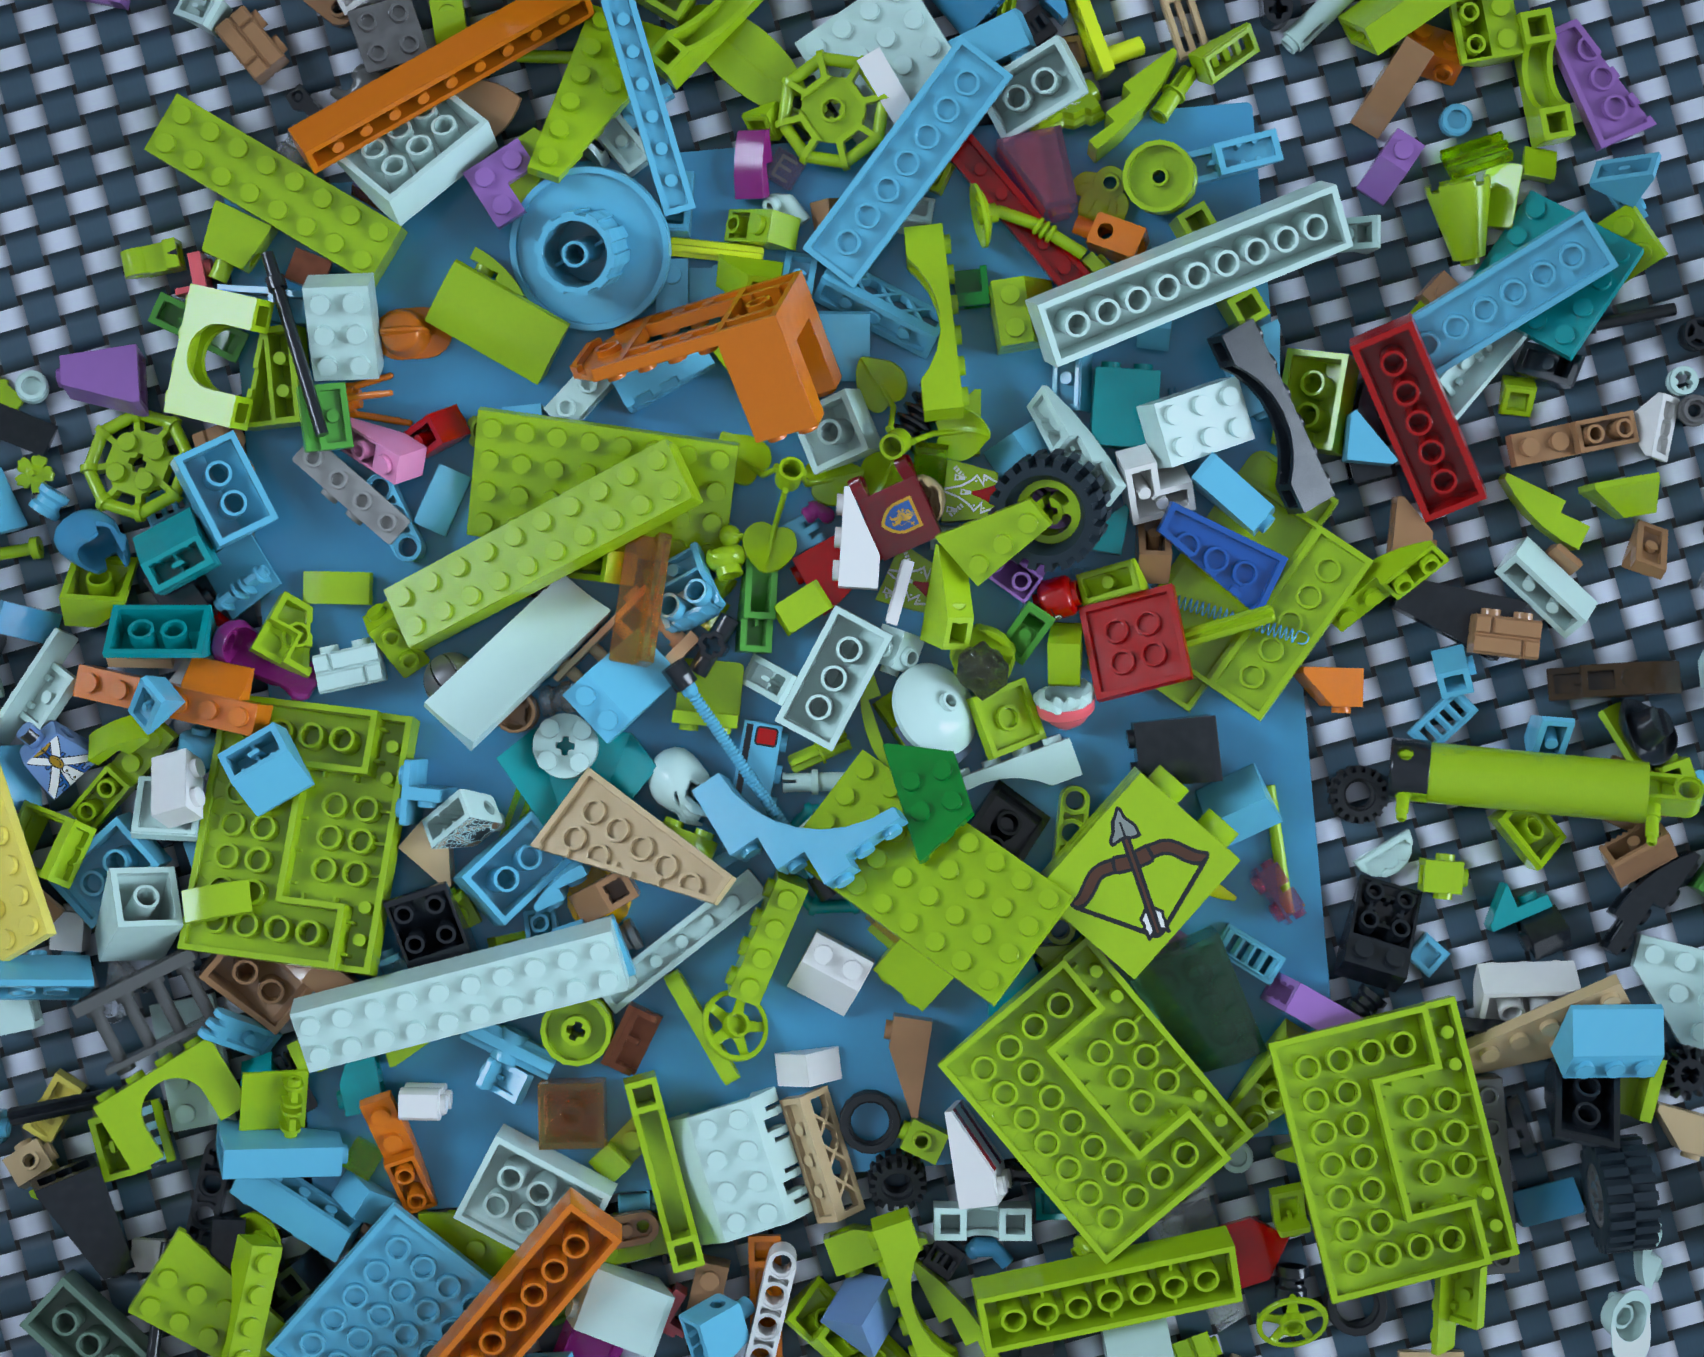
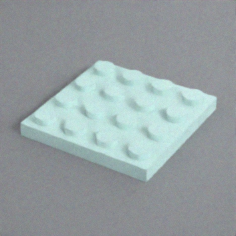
M856 0L795 42L796 47L806 62L816 55V51L821 49L828 53L860 57L880 47L911 101L952 48L922 0ZM828 66L829 75L834 77L847 78L851 69ZM819 69L813 73L816 79L821 77ZM859 75L855 84L863 96L874 95L865 80ZM832 103V105H833V107L835 108V110L837 111L838 115H840V114H839V109L841 108L840 103H838V104H836V105H834V104ZM877 103L867 105V117L864 126L873 130ZM889 115L887 117L885 136L894 125ZM860 131L853 139L858 145L869 136Z

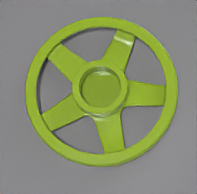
M724 990L714 995L705 1004L702 1014L703 1035L707 1042V1047L720 1057L729 1061L744 1062L755 1057L763 1049L768 1037L767 1016L762 1006L759 1005L756 1008L763 1022L750 1021L747 1015L744 1014L745 1002L736 999L732 1012H726L715 1004L720 998L728 996V990ZM710 1012L722 1023V1028L713 1036H711L708 1020ZM749 1032H763L759 1045L749 1053L744 1035ZM732 1038L740 1055L729 1054L718 1045Z
M1290 1294L1289 1298L1275 1301L1265 1307L1260 1313H1257L1256 1329L1259 1336L1271 1345L1285 1348L1298 1347L1320 1337L1327 1328L1329 1317L1326 1307L1318 1301ZM1298 1304L1309 1305L1316 1309L1299 1312ZM1287 1305L1286 1313H1271L1273 1310ZM1322 1316L1323 1324L1313 1334L1306 1326V1321ZM1263 1321L1279 1324V1327L1269 1338L1262 1330ZM1283 1335L1291 1337L1302 1335L1305 1338L1296 1342L1278 1341Z

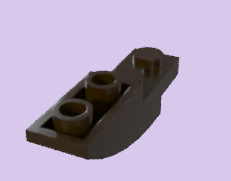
M1679 661L1606 663L1546 669L1549 702L1682 693Z

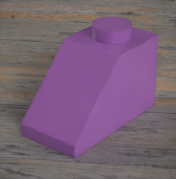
M1397 128L1390 135L1356 189L1383 206L1406 176L1425 145Z

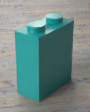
M1103 361L1101 362V367L1096 366L1093 369L1089 431L1102 448L1127 449L1146 444L1136 406L1159 399L1161 370H1153L1152 364L1143 363L1134 364V369L1121 368L1120 362Z

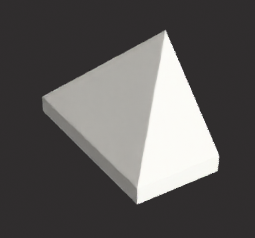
M1658 392L1634 412L1640 441L1637 443L1645 456L1660 462L1668 461L1680 399Z

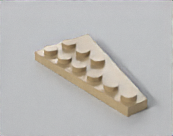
M589 767L530 844L531 847L717 906L737 880L736 877Z
M1613 974L1490 1028L1487 1032L1466 1039L1474 1073L1479 1074L1553 1058L1551 1047L1570 1005L1631 1004L1617 975Z

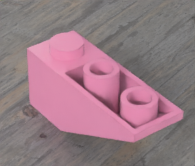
M350 417L354 447L351 449H341L340 451L394 485L423 475L427 452L425 445L403 432Z

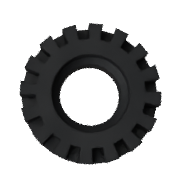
M1361 765L1346 766L1343 770L1337 771V775L1329 781L1331 782L1330 787H1327V793H1329L1327 800L1328 804L1332 806L1331 810L1339 818L1357 824L1372 822L1376 816H1381L1383 813L1382 809L1387 807L1388 804L1386 801L1387 783L1381 778V774L1372 770V768ZM1354 782L1364 783L1370 791L1368 802L1361 807L1350 805L1346 799V790Z
M896 1148V1154H891L890 1149L885 1150L884 1158L879 1153L876 1156V1162L872 1161L870 1163V1170H868L869 1193H871L872 1200L874 1202L878 1200V1206L884 1208L887 1204L888 1211H894V1206H899V1209L904 1208V1205H908L910 1209L914 1208L915 1201L920 1203L923 1200L922 1194L926 1195L927 1192L924 1163H921L919 1157H912L911 1153L906 1152L905 1155L902 1154L900 1148ZM898 1173L905 1174L910 1178L907 1184L897 1187L890 1186L885 1182L888 1176Z

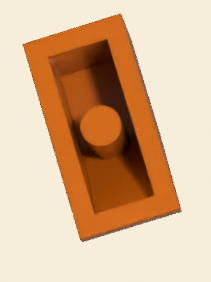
M1300 667L1294 675V678L1319 706H1331V713H1351V707H1363L1364 668Z

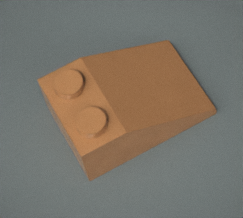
M211 954L201 965L198 977L275 1035L290 1020L289 1014L294 998L309 995L313 992L284 964Z

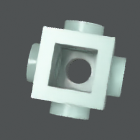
M882 623L881 629L892 634L893 638L879 664H882L879 671L898 677L900 671L904 672L917 664L924 641L920 640L919 636Z

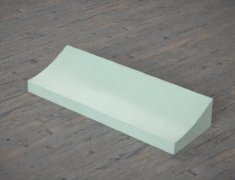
M567 576L555 581L532 600L424 702V707L472 751L608 621L611 610L583 591Z

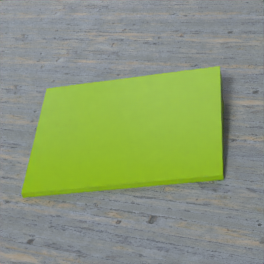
M250 695L249 700L274 705L270 724L275 722L287 729L315 785L260 817L256 816L231 784L217 754L248 736L217 729L205 793V804L203 805V819L200 820L188 889L249 879L253 912L252 914L221 917L215 921L185 924L183 913L184 925L180 930L177 949L377 977L387 921V912L383 902L391 897L399 850L398 846L403 826L399 825V817H396L395 814L396 802L398 798H401L402 785L398 782V774L405 760L414 759L420 721L413 716L381 713L378 710Z
M1083 934L937 1064L1106 1265L1232 1159L1230 1155L1254 1136V1133L1103 953Z
M1447 995L1267 1043L1332 1304L1490 1265L1492 1261L1520 1254L1455 996Z

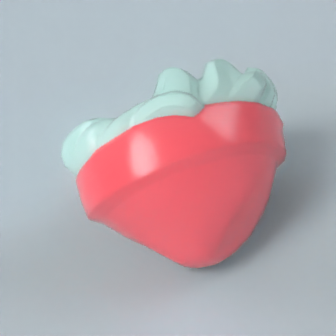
M1081 678V687L1045 686L1033 694V701L1036 704L1038 716L1042 720L1047 721L1060 730L1067 731L1080 726L1087 720L1088 716L1094 711L1096 696L1092 683L1088 682L1085 678Z

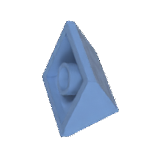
M865 1273L845 1278L820 1322L867 1357H875L901 1312L900 1307L893 1308L888 1294V1289L893 1288L890 1279L883 1280L882 1276Z

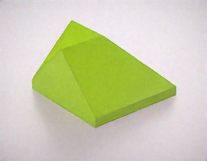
M1656 472L1592 483L1578 487V493L1615 520L1656 513L1660 474Z

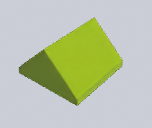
M1496 810L1487 817L1523 864L1532 870H1541L1567 838L1548 814Z

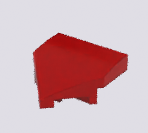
M1254 1215L1253 1217L1248 1216L1220 1224L1219 1227L1226 1225L1235 1245L1241 1289L1269 1280L1290 1237L1281 1238L1276 1228L1264 1223Z

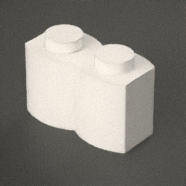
M407 1082L404 1087L400 1088L398 1094V1119L440 1121L441 1117L447 1114L448 1109H452L453 1091L447 1089V1083Z

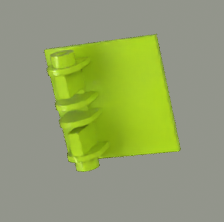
M308 1069L242 1072L239 1131L281 1129L286 1138L292 1139L297 1137V1133L301 1131V1128L305 1127Z

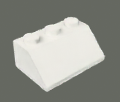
M1574 960L1477 963L1473 981L1474 1018L1499 1019L1506 1022L1581 989Z

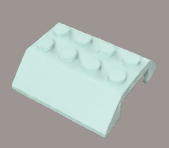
M775 1086L752 1092L748 1098L690 1115L688 1112L667 1119L700 1245L727 1243L788 1224L813 1211L809 1196L799 1198L808 1192L806 1185H797L787 1191L784 1186V1182L802 1173L800 1166L787 1168L798 1162L791 1136L785 1135L775 1139V1137L789 1131L787 1124L780 1123L767 1129L764 1120L777 1116L782 1112L781 1104L765 1108L779 1100Z

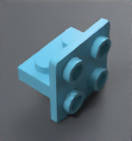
M427 758L407 759L399 769L398 782L402 785L401 798L397 799L395 807L396 817H399V825L418 824L423 819L424 808H437V806L441 805L457 791L458 787L426 784Z

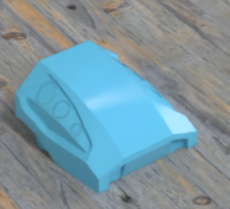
M697 542L691 543L690 548L657 566L641 570L645 585L649 589V597L660 615L665 630L671 633L691 630L718 616L726 605L706 564L704 552Z

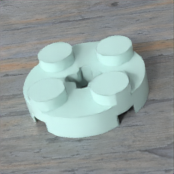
M562 713L545 719L540 724L533 738V754L539 767L557 778L571 779L578 777L588 767L593 765L598 755L599 742L595 731L589 723L574 714ZM563 737H569V742L575 745L574 750L568 751V755H562V750L557 748V743L562 742Z

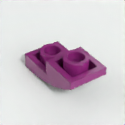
M769 129L740 130L737 132L734 156L735 199H764L770 196L767 163L773 161Z

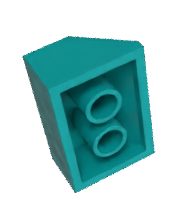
M113 605L102 652L103 658H205L212 656L211 644L217 629L212 606Z

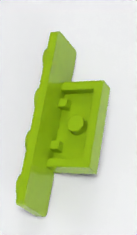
M1488 1265L1434 1279L1435 1291L1432 1301L1433 1327L1430 1333V1340L1432 1342L1431 1354L1439 1356L1454 1348L1456 1323L1474 1330L1484 1327Z

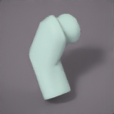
M770 194L769 197L764 199L762 204L763 209H774L801 218L800 227L811 218L798 200L791 194Z

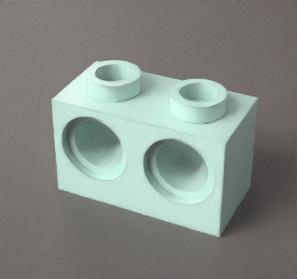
M573 376L543 409L552 417L583 421L614 386L607 379L593 382L574 379Z

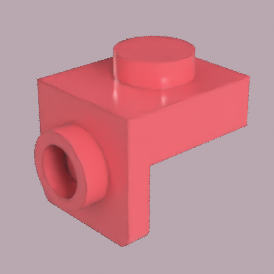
M201 251L187 253L193 284L213 288L212 279L208 276L213 267L212 259L207 258V255ZM190 286L176 288V296L185 299L189 293Z
M676 1281L672 1290L669 1289L675 1300L663 1333L670 1337L677 1335L683 1338L685 1335L681 1323L674 1316L687 1296V1287Z

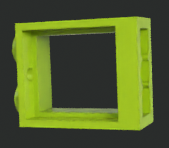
M24 800L18 813V818L31 856L48 820L62 825L42 869L35 866L38 877L70 889L97 829L76 819Z

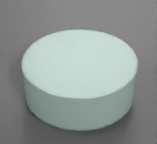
M28 370L17 377L15 390L23 402L38 404L47 398L49 384L42 373Z
M1244 1143L1231 1154L1230 1157L1232 1159L1224 1167L1232 1173H1242L1248 1170L1253 1162V1152L1248 1144Z

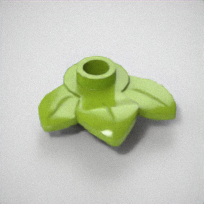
M1105 166L1098 172H1082L1073 179L1069 190L1081 196L1078 204V215L1095 220L1097 213L1103 212L1123 220L1125 219L1129 209V200L1124 193L1123 171L1120 168ZM1109 176L1114 177L1116 180V186L1111 189L1104 185V179Z

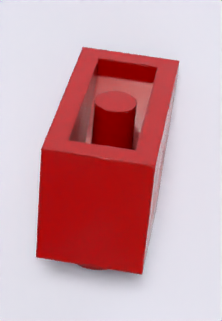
M457 404L427 414L403 433L427 447L426 460L454 446L471 434V431Z

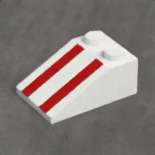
M963 1099L956 1100L944 1113L959 1210L998 1206L1009 1192L1008 1188L1012 1187L1010 1169H1005L1004 1159Z

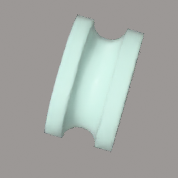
M1681 366L1672 369L1667 374L1665 384L1671 394L1684 396L1692 393L1697 388L1699 377L1693 368ZM1677 374L1678 376L1684 374L1688 376L1685 380L1689 384L1687 388L1686 386L1681 388L1676 386L1679 382L1675 378Z

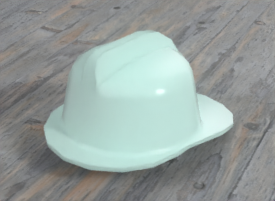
M1631 1290L1625 1294L1616 1291L1610 1292L1608 1300L1602 1307L1600 1319L1604 1329L1611 1335V1347L1614 1357H1646L1651 1340V1302L1648 1295L1641 1290Z

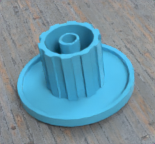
M581 166L570 168L560 183L544 179L525 197L521 204L527 213L513 221L509 247L515 278L528 300L570 323L569 328L584 331L607 330L625 324L639 316L654 302L661 292L669 273L672 246L670 231L664 214L653 196L641 184L626 174L613 169L599 166Z

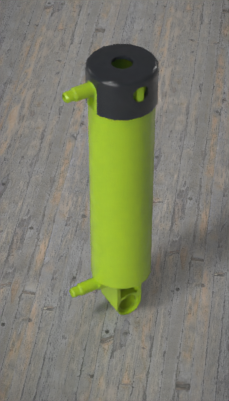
M1394 737L1391 741L1386 798L1389 801H1396L1395 812L1396 819L1399 822H1404L1407 819L1409 803H1434L1642 824L1645 822L1646 843L1649 846H1655L1659 837L1661 816L1680 818L1695 816L1701 806L1704 784L1697 777L1690 775L1650 772V762L1435 743L1430 740Z

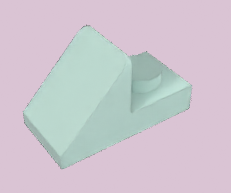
M1381 215L1346 218L1353 247L1339 253L1357 252L1369 254L1381 248Z

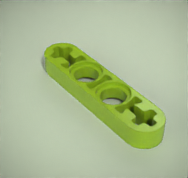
M677 968L663 976L667 987L724 1084L727 1086L741 1078L733 1061L720 1057L707 1047L702 1031V1014L704 1010L681 971ZM708 1020V1022H709V1030H710L711 1036H713V1035H715L717 1032L715 1031L714 1027L712 1026L710 1020ZM723 1043L718 1045L722 1050L728 1053Z

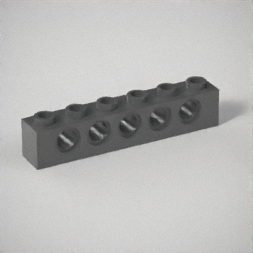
M1495 1073L1475 1074L1516 1236L1503 1078ZM1518 1255L1492 1261V1264L1487 1267V1275L1520 1272Z

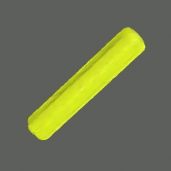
M671 237V256L718 261L719 254L764 260V247Z

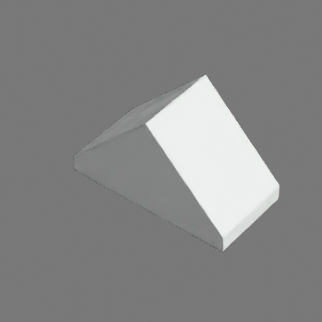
M839 1046L774 1053L778 1086L812 1087L842 1079Z

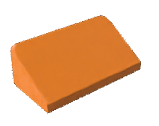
M192 658L181 682L180 689L237 701H248L250 699L255 668L208 658Z

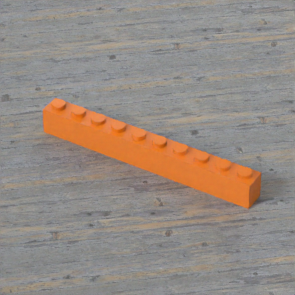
M515 0L288 128L290 136L298 152L312 172L316 174L593 17L595 12L591 0Z

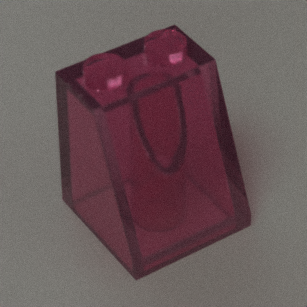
M1061 125L996 139L993 150L995 159L1045 219L1050 218L1051 223L1069 219V214L1074 212L1078 199Z

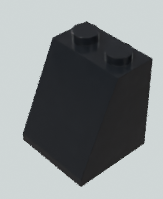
M1204 714L1131 722V730H1126L1128 749H1134L1135 762H1130V771L1136 767L1146 777H1149L1160 764L1182 784L1223 781L1216 715Z

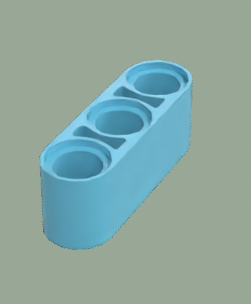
M378 474L370 476L366 482L373 488H375L379 481L384 480L388 483L389 492L384 497L411 521L407 528L390 545L394 555L405 562L414 563L420 561L426 554V543L417 524L413 523L414 518L398 484L394 485ZM407 539H413L417 544V551L410 557L405 556L402 551V545Z

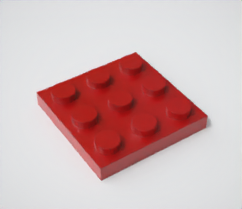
M1172 583L1078 608L1095 696L1099 703L1194 679L1177 594Z

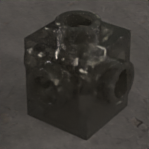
M983 640L974 647L966 648L959 655L956 677L962 686L969 688L983 701L1007 685L1009 664L998 650L992 649Z

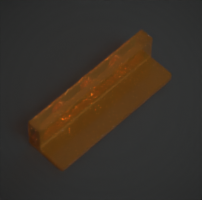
M659 532L654 537L642 535L625 545L609 653L610 661L641 667H648L654 663L672 534Z

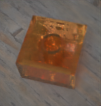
M606 1077L541 1079L537 1084L539 1150L605 1148L608 1142Z

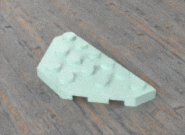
M1637 934L1630 963L1632 969L1644 984L1653 1003L1662 1004L1664 1019L1676 1041L1680 1044L1704 1049V949Z

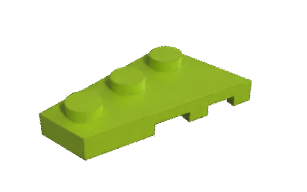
M1030 497L977 520L974 519L949 531L946 530L938 533L935 538L971 580L979 586L1050 527L1053 521L1036 501Z

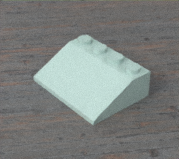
M454 95L337 161V163L384 214L399 226H402L463 176V172L482 161L497 149L498 145L489 121Z
M503 1124L453 1218L516 1251L570 1187L604 1211L618 1183Z

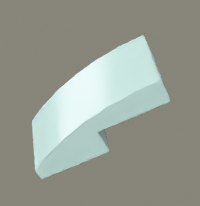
M1660 1229V1233H1658L1659 1242L1656 1243V1247L1659 1245L1661 1241L1662 1229ZM1652 1250L1633 1251L1636 1280L1646 1288L1652 1289L1654 1282H1658L1662 1275L1663 1265L1661 1263L1663 1259L1652 1252Z

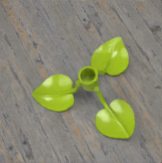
M867 356L859 359L856 368L857 389L861 390L867 408L874 413H881L890 407L888 425L885 427L887 434L880 440V451L868 455L861 465V468L865 470L863 477L867 483L870 495L903 481L894 465V460L900 458L912 445L939 436L937 445L940 452L951 460L963 461L977 454L991 438V432L985 421L978 414L967 408H964V418L936 421L938 430H933L917 437H911L905 429L894 428L897 410L895 402L903 399L908 390V380L905 372L900 366L889 360Z
M722 431L719 436V440L739 443L735 475L736 484L748 486L755 481L757 475L761 478H766L776 473L775 484L782 490L773 524L770 525L762 521L753 523L746 529L742 538V547L745 555L757 570L763 573L779 571L791 561L796 552L797 539L795 533L789 528L778 527L788 492L795 491L802 481L805 487H811L812 497L816 501L826 506L834 507L837 505V493L844 494V486H848V480L857 476H864L865 473L863 468L850 463L814 475L810 464L808 463L804 467L802 461L796 457H786L779 464L775 463L772 468L768 469L772 456L769 447L763 441L756 443L753 436L732 434Z

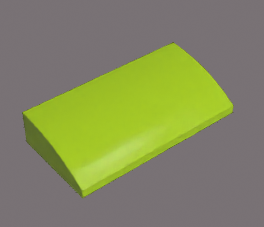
M458 259L451 266L424 320L536 385L547 375L570 326V323Z

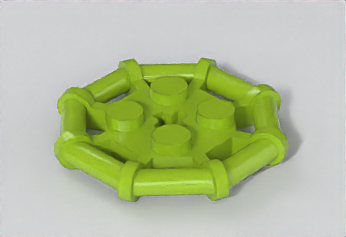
M821 49L816 51L815 56L789 76H783L781 80L783 86L778 118L774 122L775 128L782 132L798 155L801 164L806 165L810 163L842 168L843 171L851 170V166L876 148L884 139L888 113L880 100L889 97L885 94L878 97L856 61L864 55L855 57L828 53ZM828 66L851 69L847 78L834 77L829 75ZM819 69L821 77L807 88L798 85ZM859 75L862 76L874 95L863 96L855 84ZM797 91L802 94L801 109H799L798 115L791 116L794 93ZM829 102H832L834 105L840 103V115L837 118L833 116L826 117L825 113L828 111L826 105ZM877 103L873 130L864 126L867 117V105ZM802 123L811 136L807 145L793 127L794 124ZM860 131L869 136L847 153L845 143ZM819 142L836 144L838 154L815 151V148Z
M148 410L149 416L145 417L124 413L103 425L98 424L94 428L96 433L85 462L80 465V473L85 475L96 500L95 507L99 511H110L135 519L137 523L145 522L146 518L175 502L180 503L184 499L182 497L184 490L176 475L172 485H168L173 471L170 465L172 459L192 449L181 426L182 420L177 415L168 416ZM145 422L163 427V430L158 435L145 432ZM134 423V431L123 433L118 439L112 435ZM172 437L178 448V455H172L167 448L169 447L167 442ZM106 441H109L112 447L106 463L98 464ZM143 457L142 460L146 462L145 468L139 467L138 471L135 472L134 462ZM106 473V476L113 485L107 493L98 474ZM163 489L166 492L146 503V498L151 496L149 493L152 491ZM123 493L135 497V504H127L117 499Z

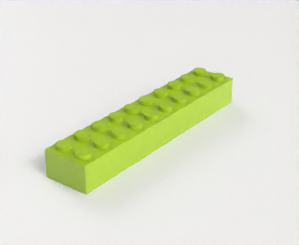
M663 439L387 587L383 591L408 648L425 651L704 502L678 446L667 439Z

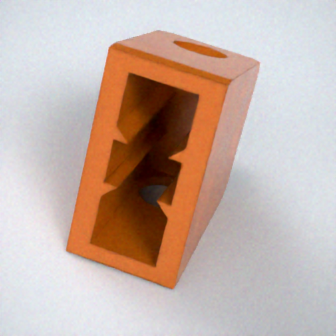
M1098 212L1095 220L1078 215L1072 229L1073 234L1086 238L1089 251H1093V253L1098 255L1102 254L1105 258L1116 263L1145 252L1150 242L1147 228L1103 212ZM1105 234H1112L1107 239L1102 238Z

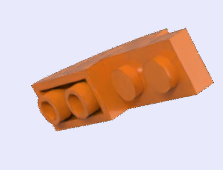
M391 1090L360 1100L359 1108L384 1158L383 1166L403 1208L409 1213L414 1214L437 1206L438 1201L420 1148L408 1120L398 1119V1105Z

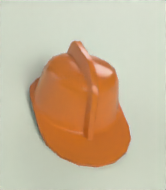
M429 307L395 309L387 312L379 319V335L381 336L383 355L394 360L427 359L438 356L447 349L452 336L424 321L430 309Z

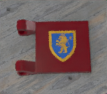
M904 454L894 460V465L903 481L870 495L863 476L854 477L847 482L884 561L934 539L938 533L942 532L916 475L912 459L908 454Z

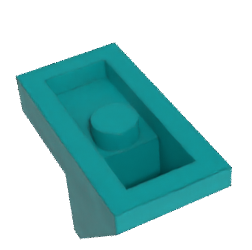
M1499 882L1483 923L1486 930L1495 932L1553 907L1548 894L1537 893L1536 890H1531L1517 897L1519 901L1515 902L1508 884Z

